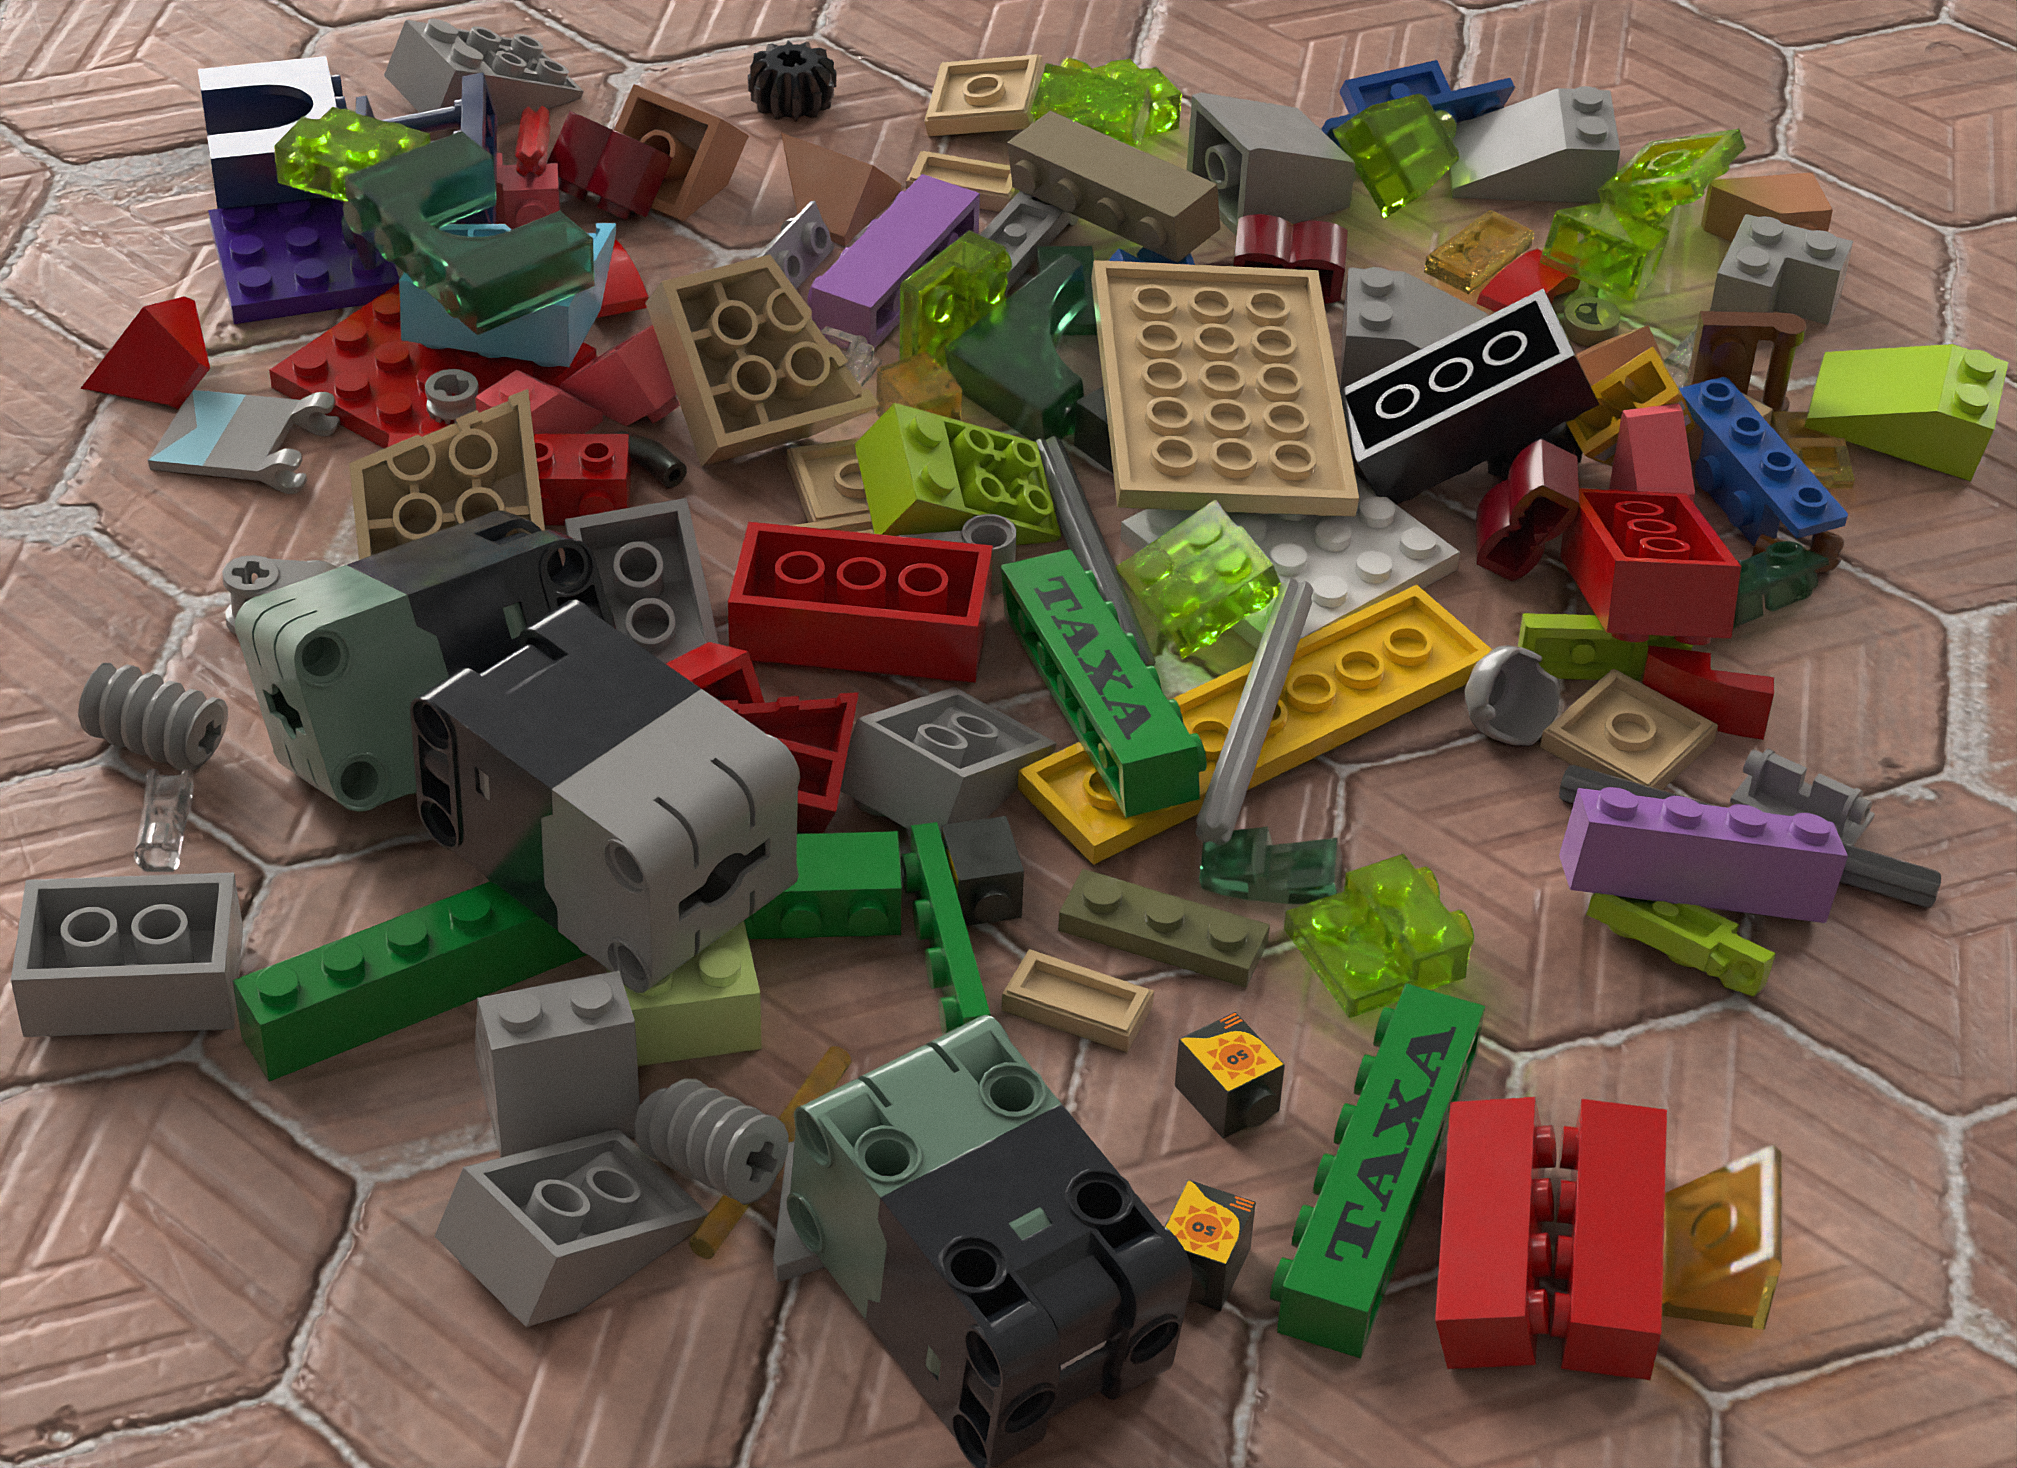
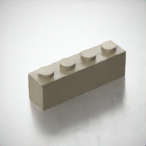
M1049 111L1007 142L1012 187L1175 262L1182 260L1220 230L1218 187L1216 183L1053 111Z

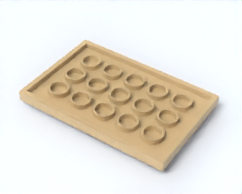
M1094 260L1091 281L1117 508L1356 516L1359 494L1318 270Z

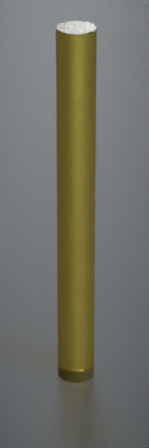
M837 1046L828 1048L778 1117V1120L784 1123L789 1135L788 1143L795 1141V1109L832 1091L851 1065L852 1059L844 1049ZM722 1195L689 1240V1245L693 1252L705 1259L713 1258L751 1203L743 1205L734 1198Z

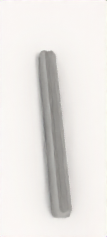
M1289 578L1281 583L1196 820L1198 827L1195 833L1203 843L1212 841L1220 846L1227 843L1231 838L1312 605L1311 597L1314 590L1307 581L1299 583L1293 578Z

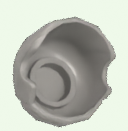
M1505 645L1491 650L1476 663L1464 691L1469 717L1473 725L1482 734L1503 743L1521 746H1532L1542 738L1543 730L1555 720L1558 714L1561 692L1559 680L1547 673L1539 665L1538 662H1541L1542 656L1522 647Z

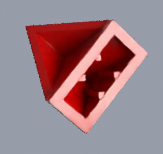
M183 296L143 306L80 389L165 404L179 409L210 370L195 301Z

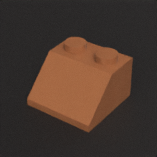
M633 84L614 128L615 131L647 144L673 158L651 208L681 221L686 220L728 185L749 135L719 117L636 84Z

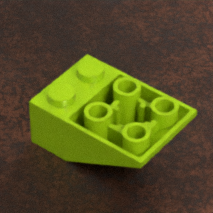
M893 403L854 444L875 534L898 536L961 531L964 524L975 516L996 514L1007 518L1014 524L1016 528V545L1056 542L1061 537L1037 442Z

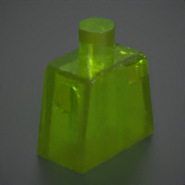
M1420 93L1371 105L1333 130L1345 153L1355 162V170L1384 218L1389 217L1424 195L1459 160V151L1451 140L1455 136L1457 129L1454 118L1446 111L1439 110L1435 112L1428 99Z
M1600 202L1561 209L1555 212L1539 262L1632 302L1653 282L1670 231L1606 203ZM1578 233H1581L1584 238L1578 242Z

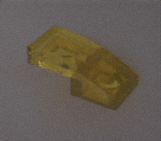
M1773 412L1770 426L1826 489H1853L1855 479L1845 438H1836L1804 427L1808 412Z

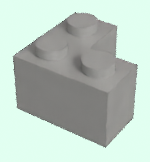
M1745 214L1718 270L1710 311L1766 313L1777 311L1795 314L1804 319L1829 325L1842 295L1853 241L1836 237L1827 231H1811L1784 224L1772 217H1757Z

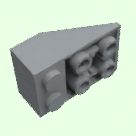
M429 19L428 23L405 20L384 74L389 82L420 113L454 106V100L462 99V76L484 72L498 116L497 126L520 119L521 113L528 106L535 112L541 106L550 109L580 99L584 92L568 76L569 71L565 66L551 60L542 51L543 45L536 39L523 34H515L513 38L502 37L491 30L479 26L472 27L471 31L457 29L439 19Z

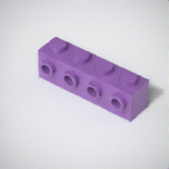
M921 174L906 191H901L896 196L893 204L878 219L871 221L866 232L851 247H846L842 251L839 259L828 271L813 281L808 293V306L812 308V320L825 338L871 354L979 236L980 193Z
M1607 787L1601 791L1578 788L1559 857L1570 890L1665 901L1675 904L1699 905L1713 909L1826 923L1848 855L1834 823L1814 814L1778 815L1763 813L1755 807L1743 804H1736L1726 808L1699 804L1683 796H1669L1666 799L1636 796L1621 788Z

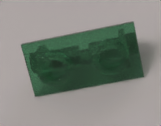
M1782 541L1769 545L1765 552L1745 560H1737L1741 565L1733 629L1764 616L1762 595H1764L1765 608L1771 611H1776L1797 601L1809 598L1813 589L1818 586V577L1814 570L1829 565V559L1803 548L1797 542Z

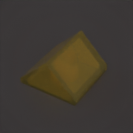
M1774 1144L1665 1192L1662 1316L1765 1330L1782 1267V1152Z

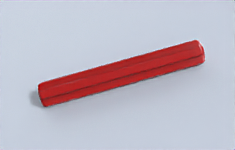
M528 106L521 113L515 157L517 158L516 171L522 177H525L530 171L539 177L546 169L551 126L549 125L550 112L544 106H541L536 112Z

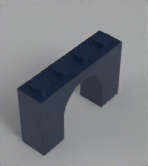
M326 56L198 69L217 209L350 195L348 175L352 174L354 141H350L348 121H350V118H348L345 96H343L340 74L330 75Z

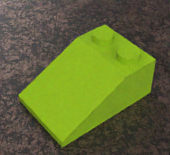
M1955 344L1825 352L1804 427L1971 481L1995 429L2009 362L1995 358L1985 351L1970 350Z

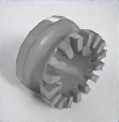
M459 369L443 370L431 375L425 384V394L428 398L426 406L429 416L432 419L436 418V422L439 423L444 419L445 424L450 425L451 420H455L456 423V418L475 411V397L479 389L476 377L469 372Z

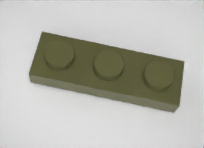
M1082 869L1060 909L1058 931L1247 988L1265 951L1270 930V924L1086 869Z

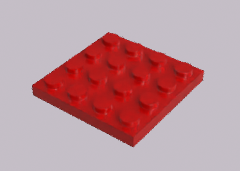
M398 283L269 369L271 388L291 399L301 400L317 392L331 393L335 397L336 404L332 411L324 415L338 416L340 419L339 425L382 448H387L390 433H432L449 426V424H445L444 419L441 423L436 422V418L432 419L427 412L426 404L428 398L425 394V384L431 375L439 371L459 369L471 373L478 382L479 389L477 395L516 369L560 388V383L595 359L597 351L596 348L583 342L569 367H543L535 364L533 361L509 357L487 358L477 352L452 348L431 349L421 343L402 341L400 290ZM451 420L450 425L454 424L455 420Z

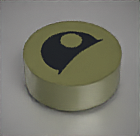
M1581 297L1567 304L1562 326L1568 338L1573 342L1592 347L1618 335L1621 315L1618 308L1609 301L1596 297Z

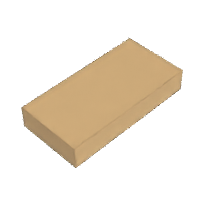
M920 151L906 182L907 190L921 174L978 192L980 193L979 209L1001 212L1020 191L1012 187L1009 165L927 151Z
M1029 949L1002 993V1010L1128 1052L1153 1007L1154 991Z

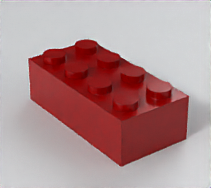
M1579 488L1578 513L1572 524L1563 532L1560 558L1606 633H1611L1612 637L1626 642H1645L1649 640V635L1673 636L1676 641L1690 645H1706L1711 642V638L1732 639L1741 565L1686 493Z
M748 522L728 598L729 647L748 651L751 660L759 662L976 683L991 604L993 545Z

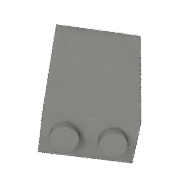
M1202 92L1192 95L1186 171L1217 184L1220 220L1235 235H1237L1238 218L1247 215H1272L1295 224L1350 207L1352 187L1356 179L1355 162L1298 108Z
M620 971L477 999L475 1062L500 1157L617 1128L628 1139L635 1137L634 1122L640 1105L636 1029L634 1016Z

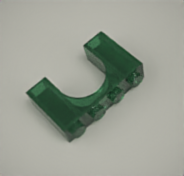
M463 131L345 176L347 201L343 204V213L350 229L356 234H361L379 250L385 260L392 261L412 279L419 289L427 291L443 305L451 317L458 318L476 335H480L595 286L593 238L561 211L505 233L492 236H459L439 230V228L496 205L494 157Z

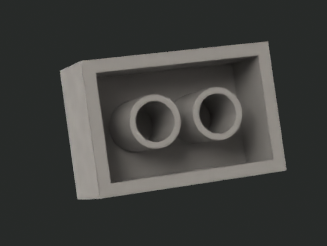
M234 872L26 880L11 975V984L23 1037L234 1029L236 1000L232 980L239 978L243 925Z

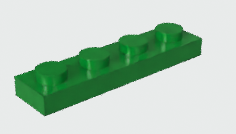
M938 823L911 825V853L900 855L901 876L905 893L916 892L918 900L913 901L914 927L919 941L929 940L930 948H927L925 951L926 971L930 988H941L944 996L938 1000L940 1026L944 1035L986 1014L991 1016Z

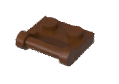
M1700 311L1686 386L1726 377L1741 393L1773 409L1770 425L1784 423L1787 419L1790 401L1786 397L1796 347L1800 346L1804 340L1806 331L1805 320L1800 316L1790 313ZM1758 340L1773 342L1763 391L1748 390Z

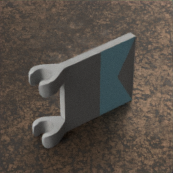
M193 390L149 457L150 470L258 480L283 493L296 494L307 481L306 474L291 472L300 466L302 455L298 450L283 449L278 451L293 424L318 436H330L340 424V419L338 416H327L324 414L332 411L336 404L335 397L331 393L317 392L301 400Z

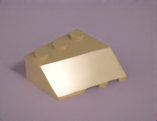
M770 254L662 281L646 302L701 467L809 438L873 410L880 405L868 388L863 390L846 366L849 361L836 344L831 346L810 317L812 314L811 309Z
M528 389L509 396L507 402L479 413L478 410L456 418V423L423 437L415 435L349 463L359 560L494 511L502 510L532 521L540 527L541 531L545 530ZM513 529L512 531L508 532L505 537L516 534L518 532L516 529Z

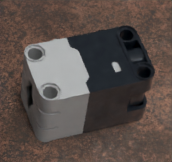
M578 600L567 601L526 627L520 633L519 649L480 674L469 668H462L411 702L410 717L418 810L423 825L431 837L442 847L452 850L481 872L488 881L501 887L576 944L582 952L593 957L611 972L620 971L623 984L636 993L646 992L798 880L799 874L796 864L797 799L800 772L797 762L787 746L779 739L765 734L599 618L588 606Z

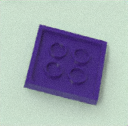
M350 195L208 210L211 232L234 324L368 304L398 284L400 280L388 238L377 239L376 268L364 270L357 249H348L342 229V217L349 216Z

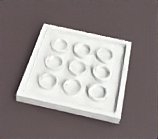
M1356 474L1359 502L1355 517L1145 509L1121 522L1120 540L1257 650L1281 583L1289 578H1293L1299 583L1307 581L1314 590L1311 597L1312 605L1300 636L1301 639L1414 585H1418L1423 589L1457 570L1460 551L1387 497H1377L1371 485Z

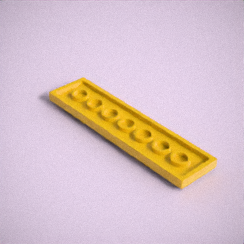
M1414 585L1299 639L1247 790L1466 685L1476 663L1492 649L1418 585ZM1253 661L1172 698L1177 701L1180 707L1183 723L1189 734L1197 733L1204 746L1207 767L1205 771L1199 772L1200 800L1126 818L1080 742L1018 770V790L1093 865L1199 814Z

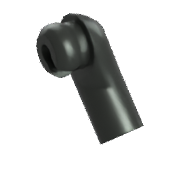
M625 430L610 433L629 434L630 460L633 458L664 486L668 488L675 487L685 478L687 473L686 465L659 441Z

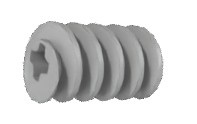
M102 663L91 674L84 686L79 701L78 717L81 728L92 737L105 738L110 744L127 747L133 753L148 755L156 762L169 763L174 769L190 772L200 768L218 748L228 722V706L220 698L211 697L207 700L204 693L196 689H189L185 692L181 683L175 681L164 683L161 676L155 673L148 672L143 675L139 667L126 664L117 670L112 663Z
M682 1079L672 1084L669 1088H661L649 1094L639 1105L634 1122L635 1140L643 1153L656 1161H661L674 1170L680 1171L691 1179L698 1180L711 1189H716L729 1198H734L743 1205L758 1201L770 1190L784 1165L788 1153L789 1135L784 1123L772 1115H765L753 1106H746L734 1097L726 1096L716 1088H709L697 1079Z

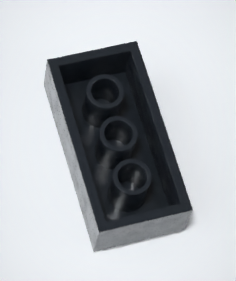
M1544 288L1340 390L1348 439L1357 463L1376 496L1387 497L1396 505L1403 501L1411 500L1421 492L1456 475L1464 474L1474 466L1509 449L1519 447L1527 440L1564 422L1572 421L1582 413L1600 405Z

